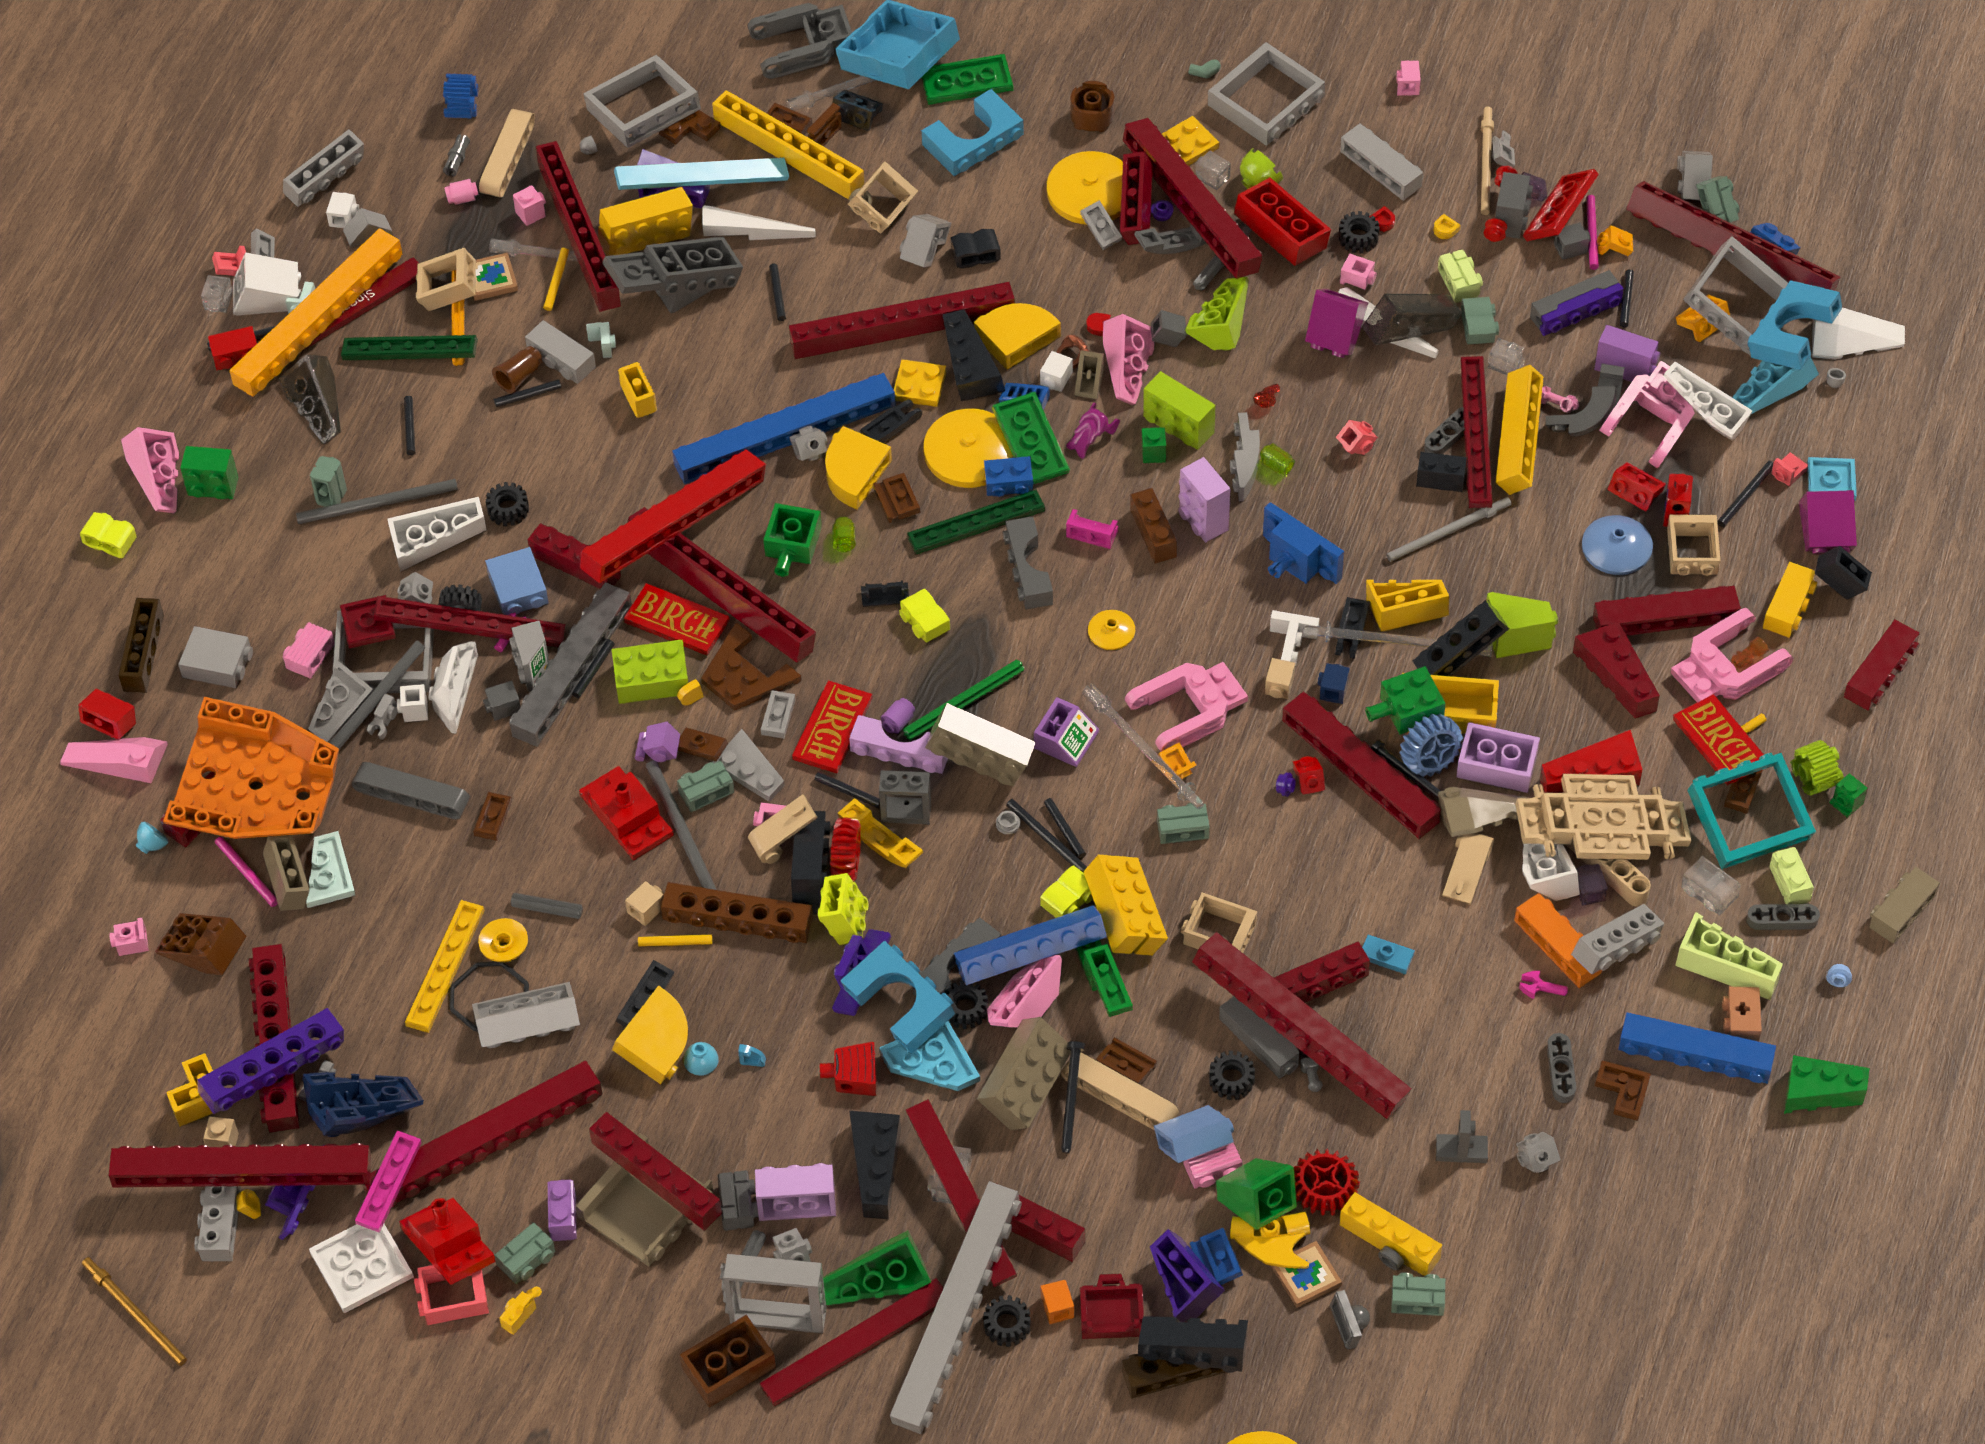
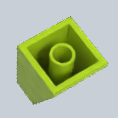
M1494 592L1487 593L1486 601L1497 609L1510 628L1492 643L1496 658L1552 648L1553 638H1556L1555 625L1558 624V617L1556 611H1552L1549 602Z

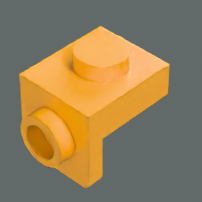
M1610 225L1597 238L1598 254L1603 255L1611 249L1629 256L1633 252V235Z
M1180 742L1157 754L1170 780L1177 776L1181 780L1191 775L1192 771L1190 769L1196 766L1195 761L1190 762Z

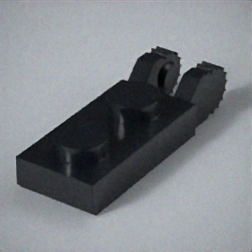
M907 399L898 406H893L861 428L860 433L884 443L920 419L923 411L920 408L910 411L913 407V402Z
M1347 597L1337 634L1338 641L1335 655L1341 656L1344 641L1352 642V647H1350L1349 651L1350 658H1356L1370 601Z

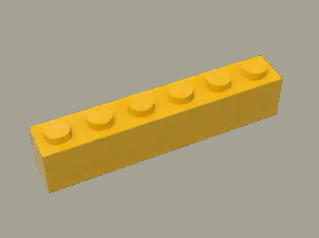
M1531 365L1509 372L1507 376L1496 484L1509 495L1532 487L1544 377Z

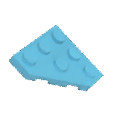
M949 1021L940 1027L912 1054L896 1040L879 1047V1053L891 1073L955 1091L962 1090L980 1081L979 1073Z

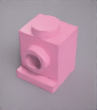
M1401 61V69L1396 72L1398 83L1397 96L1419 95V61Z
M1349 254L1341 269L1340 284L1345 285V283L1362 289H1366L1368 284L1373 285L1377 275L1374 272L1375 262Z
M137 918L138 921L114 925V932L110 933V942L112 947L117 948L119 956L149 951L147 930L143 918Z

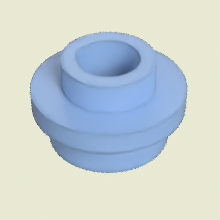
M1835 964L1828 970L1826 978L1833 986L1845 987L1851 983L1852 974L1847 966Z

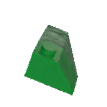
M908 1230L881 1243L823 1277L826 1305L854 1302L874 1297L882 1298L895 1294H908L931 1283L920 1252Z

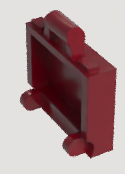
M1119 1273L1100 1274L1096 1287H1093V1285L1080 1287L1082 1339L1140 1336L1144 1316L1142 1285H1125L1123 1277ZM1103 1284H1119V1286H1103Z

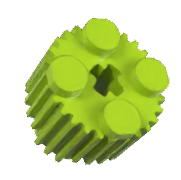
M1822 740L1796 749L1794 759L1790 761L1792 773L1795 776H1800V780L1805 785L1802 789L1809 796L1835 787L1844 778L1842 771L1838 767L1839 764L1836 762L1840 758L1837 749L1834 746L1829 748Z

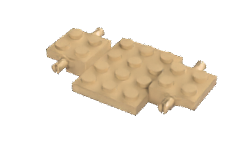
M1563 774L1561 782L1564 793H1544L1543 786L1540 784L1538 787L1537 784L1532 788L1534 792L1533 798H1517L1515 804L1523 844H1543L1546 857H1554L1556 855L1554 844H1571L1572 839L1576 857L1583 859L1648 860L1651 854L1649 846L1663 847L1665 859H1668V857L1673 859L1675 857L1673 846L1689 847L1691 843L1683 802L1662 799L1660 787H1657V789L1656 787L1651 788V795H1638L1634 775Z

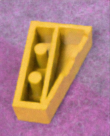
M1366 580V600L1370 601V609L1381 632L1449 616V594L1442 580H1411V583H1396V580H1389V583H1374V580Z

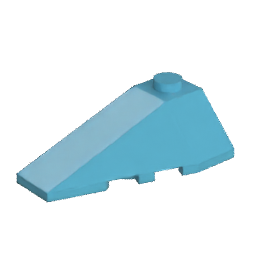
M1809 357L1801 370L1761 361L1759 366L1754 367L1750 372L1751 377L1747 383L1742 384L1732 398L1751 409L1752 413L1802 389L1819 373L1811 357Z

